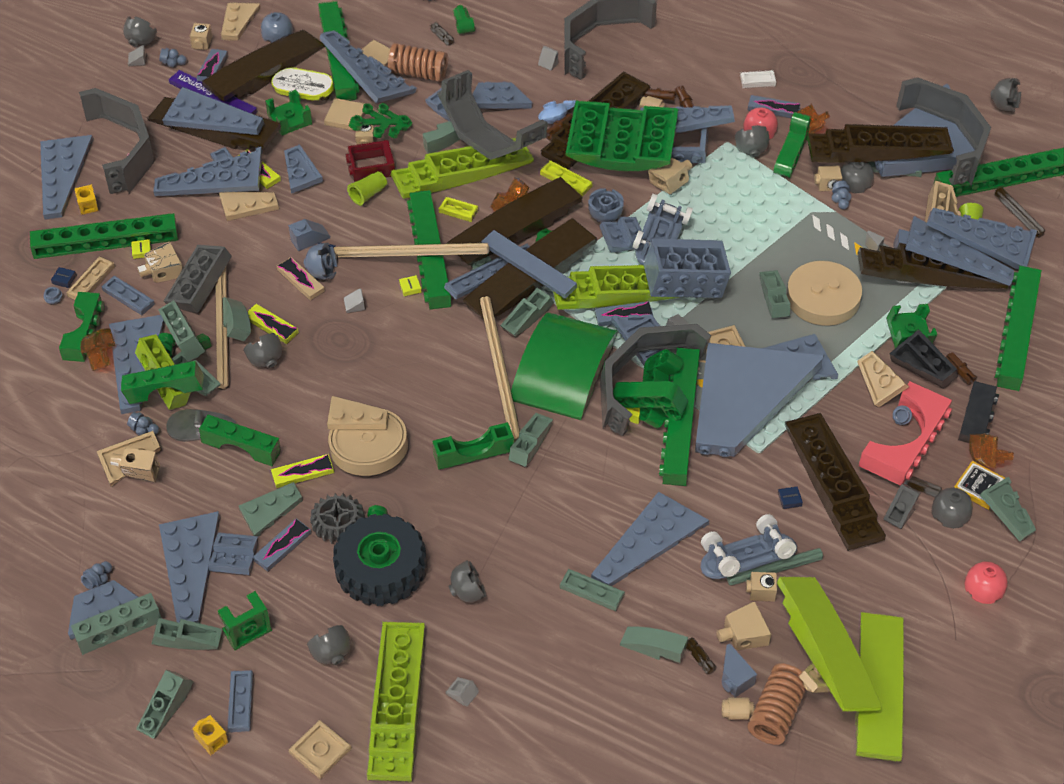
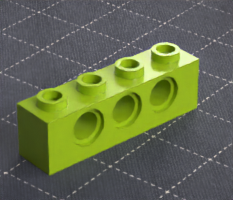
M156 334L139 338L135 354L145 371L175 365ZM170 387L157 389L169 410L186 406L191 393H183L178 389Z

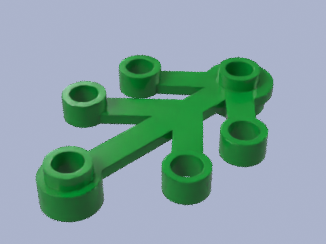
M365 103L362 112L376 119H363L359 115H354L350 119L349 127L352 130L359 131L363 125H380L374 128L372 134L375 138H382L385 130L390 125H396L390 128L388 135L391 138H397L401 130L405 131L411 127L412 121L406 115H397L388 110L389 106L385 103L379 104L378 112L373 110L371 104Z

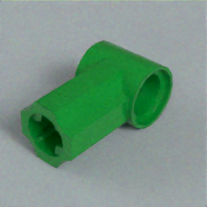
M457 5L453 9L458 34L475 32L474 20L469 16L467 7Z

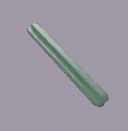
M820 548L798 553L787 559H781L726 577L729 585L738 584L750 580L751 572L776 573L822 560L823 552Z

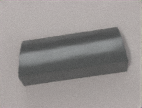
M197 245L165 297L164 302L168 304L174 300L181 310L198 313L232 255L222 246Z

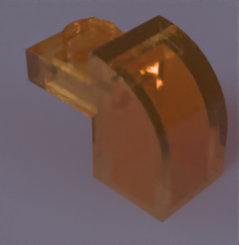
M812 104L797 112L811 116L809 133L812 134L825 128V120L830 117L827 111L818 115Z
M514 178L507 192H497L490 207L497 211L527 194L530 187L520 178Z
M100 329L86 335L81 341V353H87L92 371H98L111 365L107 353L108 349L115 347L111 329Z
M970 434L969 451L976 463L996 468V463L1003 464L1005 460H1013L1014 452L997 449V436Z

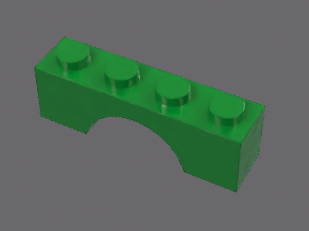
M77 293L73 306L77 318L83 320V322L76 330L63 334L59 346L62 360L85 362L86 356L90 354V344L95 339V329L100 323V313L104 311V301L101 300L100 293Z
M192 361L122 375L121 392L129 404L148 401L149 394L158 388L170 387L178 389L183 393L203 390L204 374L197 362Z
M211 415L206 416L199 428L201 443L218 449L224 444L238 446L247 451L254 461L269 466L274 465L281 452L279 438Z
M509 423L490 426L481 437L472 441H457L452 436L433 440V455L438 470L509 453L510 447L514 444V436Z

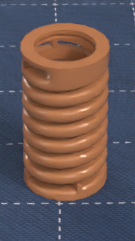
M393 43L388 57V68L391 70V73L405 74L424 79L430 78L431 80L442 82L447 72V52L430 51V49L424 50V48L418 49V47L412 48L410 45L406 47L404 44Z
M777 664L772 668L771 675L768 677V681L747 726L749 732L757 739L773 745H779L785 741V735L789 731L803 694L806 691L803 685L804 682L799 677L803 673L800 669L788 664Z

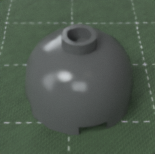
M128 16L123 26V34L129 41L128 43L133 47L148 46L154 40L157 29H152L150 23L142 18L135 17L131 19Z
M1005 78L999 81L994 89H992L991 99H993L998 109L1006 112H1015V108L1019 107L1021 101V92H1018L1019 79Z
M752 126L751 130L744 131L743 128L737 131L735 134L737 149L750 157L760 156L769 145V132L766 127Z
M846 162L841 167L842 181H846L850 186L849 192L863 193L865 189L872 187L874 172L868 162Z
M275 333L260 336V341L253 345L250 342L245 346L243 351L251 364L256 367L272 368L277 364L276 361L280 359L283 353V347L278 335L276 336Z
M954 487L946 488L940 491L934 498L931 512L934 519L937 518L943 523L942 526L952 529L961 528L963 524L971 519L973 503L965 491Z
M467 560L453 569L450 576L451 585H449L451 594L453 596L457 595L460 600L467 603L479 601L487 596L483 584L481 585L478 578L479 574L471 561L468 562Z
M343 625L330 627L327 629L329 633L321 637L317 634L309 640L307 646L310 654L316 661L322 664L332 663L333 665H338L345 660L344 657L348 654L351 647V639Z

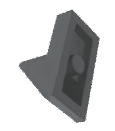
M904 483L901 484L883 519L902 529L914 513V506L921 493Z

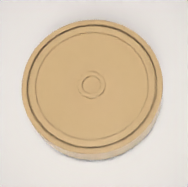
M814 261L798 267L791 274L787 287V297L790 301L791 310L798 317L809 323L824 326L837 325L852 318L859 309L862 296V286L858 277L847 267L830 261Z
M388 411L386 430L330 429L328 436L330 454L334 463L343 471L360 476L376 475L392 469L400 463L408 449L405 424L400 417L391 411Z

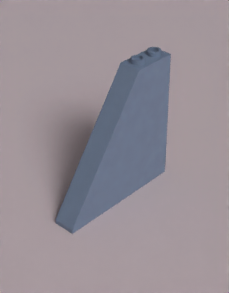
M945 84L943 86L950 89L948 84ZM914 108L895 123L894 126L947 127L954 152L938 156L874 162L876 170L879 171L881 177L914 174L920 170L922 173L951 170L957 163V155L975 150L955 123Z
M708 343L695 452L703 455L716 454L722 457H734L821 369L823 355Z

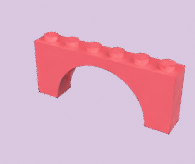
M911 381L907 384L909 388L902 392L898 406L910 408L912 416L920 426L921 435L910 443L897 446L882 445L870 441L862 452L858 465L900 486L906 480L911 479L914 472L913 468H918L922 460L921 455H926L930 447L929 443L935 441L937 430H942L945 423L944 419H949L953 410L950 408L951 399Z

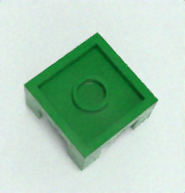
M296 89L289 91L290 102L275 107L273 98L265 100L267 116L270 120L280 122L281 128L278 131L281 136L312 125L311 110L308 105H305V109L303 108L300 94Z
M919 304L916 311L911 313H899L901 305L892 306L886 319L895 348L918 329L933 344L937 337V332L933 328L930 333L927 326L926 318L930 313L928 304Z
M256 591L247 595V599L253 608L237 617L233 616L227 606L217 610L220 619L225 625L222 627V631L234 651L272 631L268 610Z

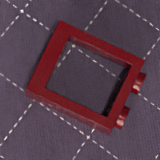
M389 140L348 146V153L345 154L347 164H350L348 166L349 176H353L354 182L376 172L383 173L385 178L391 177V171L395 170V164ZM384 156V164L356 168V160Z

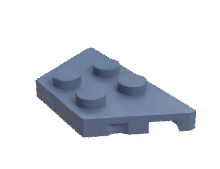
M479 82L472 94L479 109L532 108V101L512 82Z
M652 314L642 316L628 315L626 318H618L617 315H614L610 320L625 341L640 327L660 326ZM662 350L639 352L636 356L644 365L650 356Z
M114 580L75 595L68 630L70 640L75 638L71 625L139 597Z

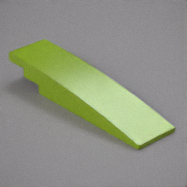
M468 146L425 154V160L408 162V168L392 170L391 177L402 198L405 199L410 198L409 193L430 190L433 193L489 178L532 163L534 158L527 146L492 160L473 147Z
M644 265L590 266L589 271L570 273L568 278L577 283V288L568 297L563 298L553 291L558 310L610 307L680 298L651 297Z
M779 577L777 584L785 596L783 605L791 616L788 624L842 711H880L882 706L859 654L815 577Z
M861 612L859 657L882 708L880 711H856V756L901 762L904 673L903 617Z
M383 622L370 726L367 780L412 781L425 623Z

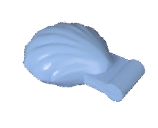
M565 100L563 103L556 104V101L544 104V110L538 116L539 121L543 119L548 124H553L556 120L564 118L568 109L575 107V100Z

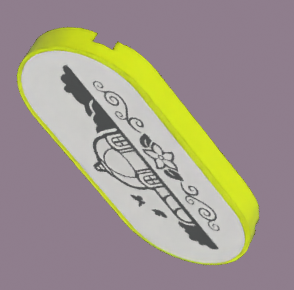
M298 68L283 69L276 73L272 79V86L276 93L289 96V91L296 89L300 94V98L307 100H319L322 96L325 98L334 89L333 80L328 74Z

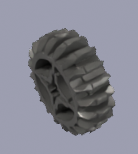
M335 492L334 496L330 497L327 494L326 499L320 498L319 503H315L314 509H311L310 523L317 537H322L323 541L329 539L332 544L342 532H345L347 526L351 523L354 524L356 520L362 517L365 518V513L357 499L353 500L351 495L346 497L344 492L341 496H338Z

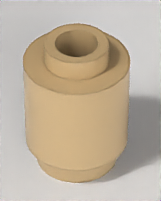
M643 96L640 108H644V106L666 107V104H664L662 99Z
M728 698L727 700H722V717H728V720H749L750 715H753L754 704L749 701V698Z

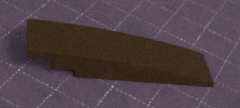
M303 29L271 42L232 62L202 80V86L224 102L233 96L240 98L247 92L253 95L271 83L276 73L286 68H294L326 46Z
M623 71L588 102L610 103V108L632 109L650 89L651 85ZM573 114L562 122V128L552 135L551 142L541 149V156L568 170L578 162L566 156Z
M164 97L147 117V120L235 150L238 146L249 150L252 146L262 147L264 150L281 128L280 122L263 118L264 125L258 135L164 125L163 118L175 98Z
M845 124L844 129H826L825 134L808 133L807 136L812 162L890 161L938 156L954 152L947 127Z
M559 177L503 206L449 240L447 244L482 243V240L493 230L513 243H517L545 228L553 226L554 220L568 214V208L581 203L583 196L563 178ZM489 250L488 254H465L458 256L469 266L494 253Z
M571 218L531 245L526 251L564 274L569 270L570 264L583 257V251L597 243V237L575 219ZM508 262L467 295L463 302L484 320L480 299L488 296L491 300L494 318L521 302L523 298L530 296L536 288L541 289L545 285Z
M899 243L897 248L879 245L877 251L862 247L858 250L859 265L863 275L950 287L1007 289L1009 286L906 250V244Z
M817 413L785 422V427L800 460L847 550L884 541L886 534L877 521L878 514L869 501L870 494L822 414Z

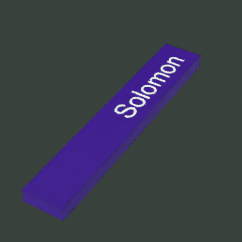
M178 70L169 78V84L179 89L184 87L253 115L258 112L257 107L234 96L225 102L204 88L202 81H197V78L181 70Z

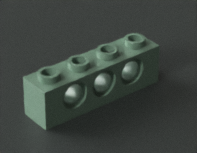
M174 300L158 310L178 347L188 361L198 358L205 352L185 315Z
M148 593L73 624L71 628L80 651L84 655L156 625L158 618H161L152 594Z

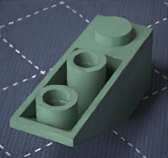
M165 670L136 730L155 739L184 702L194 681L177 672Z

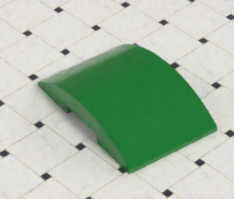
M575 101L566 156L590 166L616 171H643L666 166L671 163L678 108L644 106L643 110L610 108V103Z
M547 312L536 326L521 358L511 389L513 402L582 420L593 394L594 384L604 361L609 356L618 330Z

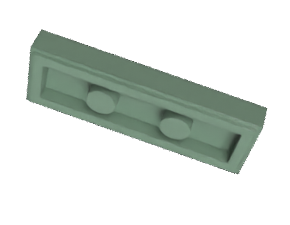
M568 569L560 583V589L613 611L618 609L625 595V592L571 569Z

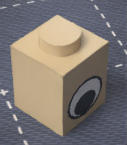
M194 23L190 34L192 49L208 50L212 39L210 24Z
M363 125L361 130L356 131V145L374 142L375 137L372 134L374 125Z
M839 165L818 167V173L815 174L814 180L815 184H818L819 191H832L833 184L842 181Z
M751 572L750 580H746V592H750V601L775 602L777 593L776 573Z

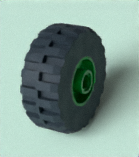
M373 514L367 518L362 517L356 520L354 524L351 523L345 528V532L338 536L337 543L333 548L335 575L337 582L341 585V589L347 594L350 593L352 599L356 601L361 600L362 603L367 605L376 604V606H384V604L388 603L395 604L400 599L404 600L410 596L412 591L414 592L418 589L420 582L425 577L427 560L425 543L422 541V536L411 523H406L404 519L397 516L391 517L389 514L376 516V514Z

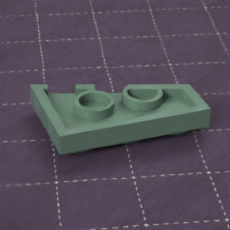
M1008 476L984 490L980 496L1019 541H1022L1032 535L1036 528L1026 509L1021 507L1018 501L1020 497L1017 491L1014 492L1010 484L1012 482Z
M293 482L239 505V510L253 536L259 537L260 533L267 527L273 526L275 524L274 521L280 516H285L300 504L302 496Z

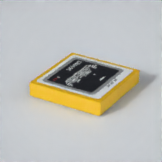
M972 461L954 488L965 491L973 502L989 510V505L980 494L1005 479V477Z

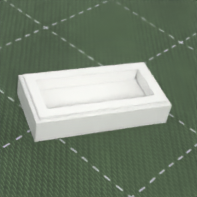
M774 71L741 72L740 74L743 88L776 86Z

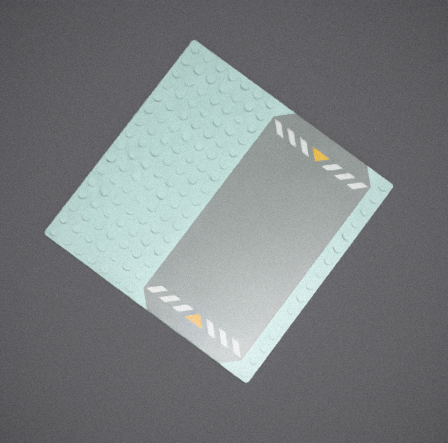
M726 142L706 157V163H698L688 171L689 181L670 195L665 191L660 192L655 201L661 203L663 199L665 203L677 208L682 206L681 212L683 213L686 212L687 207L693 208L687 225L683 224L678 239L723 241L731 270L722 298L680 297L650 302L653 317L660 326H665L668 319L677 314L689 324H698L707 332L735 325L745 347L765 348L812 334L817 336L838 373V379L821 377L818 380H813L812 377L746 444L756 453H762L787 431L785 422L801 418L859 367L857 362L859 359L871 351H877L891 338L886 317L892 306L901 305L899 313L915 312L919 304H930L947 286L911 283L861 274L858 250L860 247L868 249L865 245L867 235L865 230L779 174L773 173L771 169L754 158L740 152L731 143ZM649 202L629 216L637 218L641 230H643L650 212L647 211ZM601 237L596 244L583 251V257L570 264L569 270L563 275L569 277L571 272L589 271L590 266L641 264L636 258V249L610 252L604 237ZM814 261H830L841 264L850 269L861 282L862 296L856 314L843 323L824 326L812 324L801 319L791 308L790 316L772 318L765 301L759 274L760 272L778 270L786 287V295L791 274L798 267ZM546 286L542 287L540 290L551 296L556 305L553 291ZM596 308L562 309L576 320L598 325L595 316ZM614 325L602 326L617 330ZM619 331L612 346L615 349H618L625 342ZM669 349V351L676 354L677 349ZM707 353L699 358V360H706ZM635 355L631 361L644 369V365ZM699 362L698 368L700 369L697 376L694 407L699 411L705 371L704 362Z

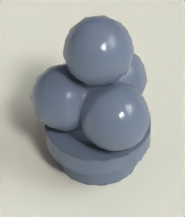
M162 48L159 61L167 64L169 67H175L177 62L180 65H184L187 62V58L184 55H179L175 49Z
M846 181L835 182L832 188V200L838 203L841 209L848 208L852 197L849 193L850 186Z
M133 412L127 421V426L131 430L136 431V434L139 436L151 431L155 435L159 432L158 425L154 424L150 417H145L140 412Z
M104 561L101 564L97 563L91 568L86 569L81 576L83 585L88 589H92L107 583V573H110L112 570L111 563Z

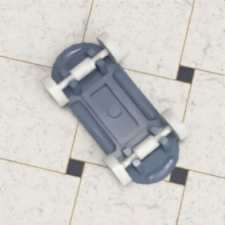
M652 194L647 207V211L650 212L642 231H638L632 246L636 249V258L641 265H644L651 239H678L683 224L687 225L693 208L687 207L686 212L683 213L681 212L682 206L677 208L665 203L663 199L661 203H657L655 201L658 195Z
M766 514L760 517L756 524L761 535H755L723 546L722 538L717 532L705 534L701 540V545L708 553L701 561V571L706 577L711 579L730 577L762 565L787 559L797 552V544L791 537L780 533L774 516Z

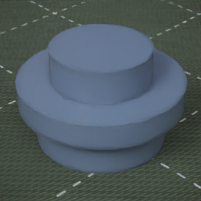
M49 287L45 290L43 297L45 302L55 304L62 299L63 295L57 287Z
M898 406L894 409L893 420L897 424L906 425L911 421L912 411L910 408Z

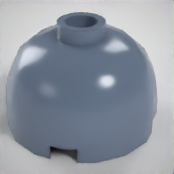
M270 13L264 17L261 23V35L265 41L274 42L294 33L292 21L284 13Z
M606 188L598 189L591 193L588 208L593 219L598 222H614L623 211L624 200L622 195L613 189L612 192L606 191Z
M329 243L314 245L306 254L304 266L314 278L324 280L334 278L336 272H333L334 267H337L336 253L333 247L328 246Z

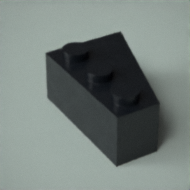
M919 329L889 353L892 362L943 389L958 377L957 368Z
M974 381L958 440L982 446L983 440H988L990 429H987L988 422L992 423L995 413L991 409L993 405H997L999 394H996L997 386Z

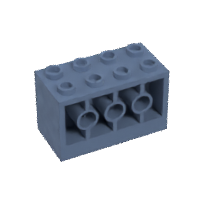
M651 239L644 261L651 297L722 298L731 275L722 240Z

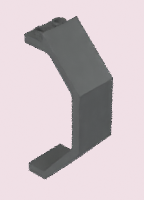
M590 0L564 18V76L567 73H571L580 80L586 77V74L583 73L586 67V62L584 61L586 51L573 43L600 25L642 23L652 29L656 24L657 1Z
M469 70L442 80L441 91L437 92L458 138L490 160L520 150L546 138L548 122L543 119L518 130L516 141L487 123L472 95V72Z
M918 77L902 81L896 105L899 111L917 108L953 122L975 151L956 156L957 163L953 166V177L949 179V182L952 186L967 181L972 185L987 144L991 126L967 95Z
M97 88L81 91L79 94L86 121L104 118L136 132L140 140L125 159L102 165L109 193L113 194L127 190L128 194H130L154 163L149 135L139 106Z
M698 324L640 327L604 362L600 377L602 428L608 424L613 432L619 433L621 436L627 432L626 428L630 424L629 418L632 416V413L614 399L612 378L637 353L688 348L700 349L699 358H701L706 353L712 335Z

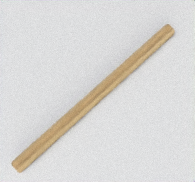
M489 244L334 247L336 258L488 254Z
M226 267L216 282L217 380L221 383V386L218 388L226 389L229 385L227 328L223 327V298L227 297Z
M488 296L482 297L480 303L504 414L515 442L519 438L520 431L492 304Z

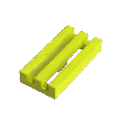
M445 197L439 207V213L472 222L473 217L476 215L475 213L478 212V206Z

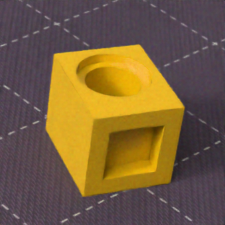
M92 184L74 188L81 215L99 211Z
M211 715L205 719H200L192 727L196 740L210 755L229 743L226 732ZM208 732H213L211 735H205Z

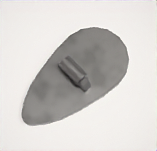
M186 409L174 413L168 419L166 428L171 438L187 442L201 440L199 428L207 415L235 424L236 421L221 413Z

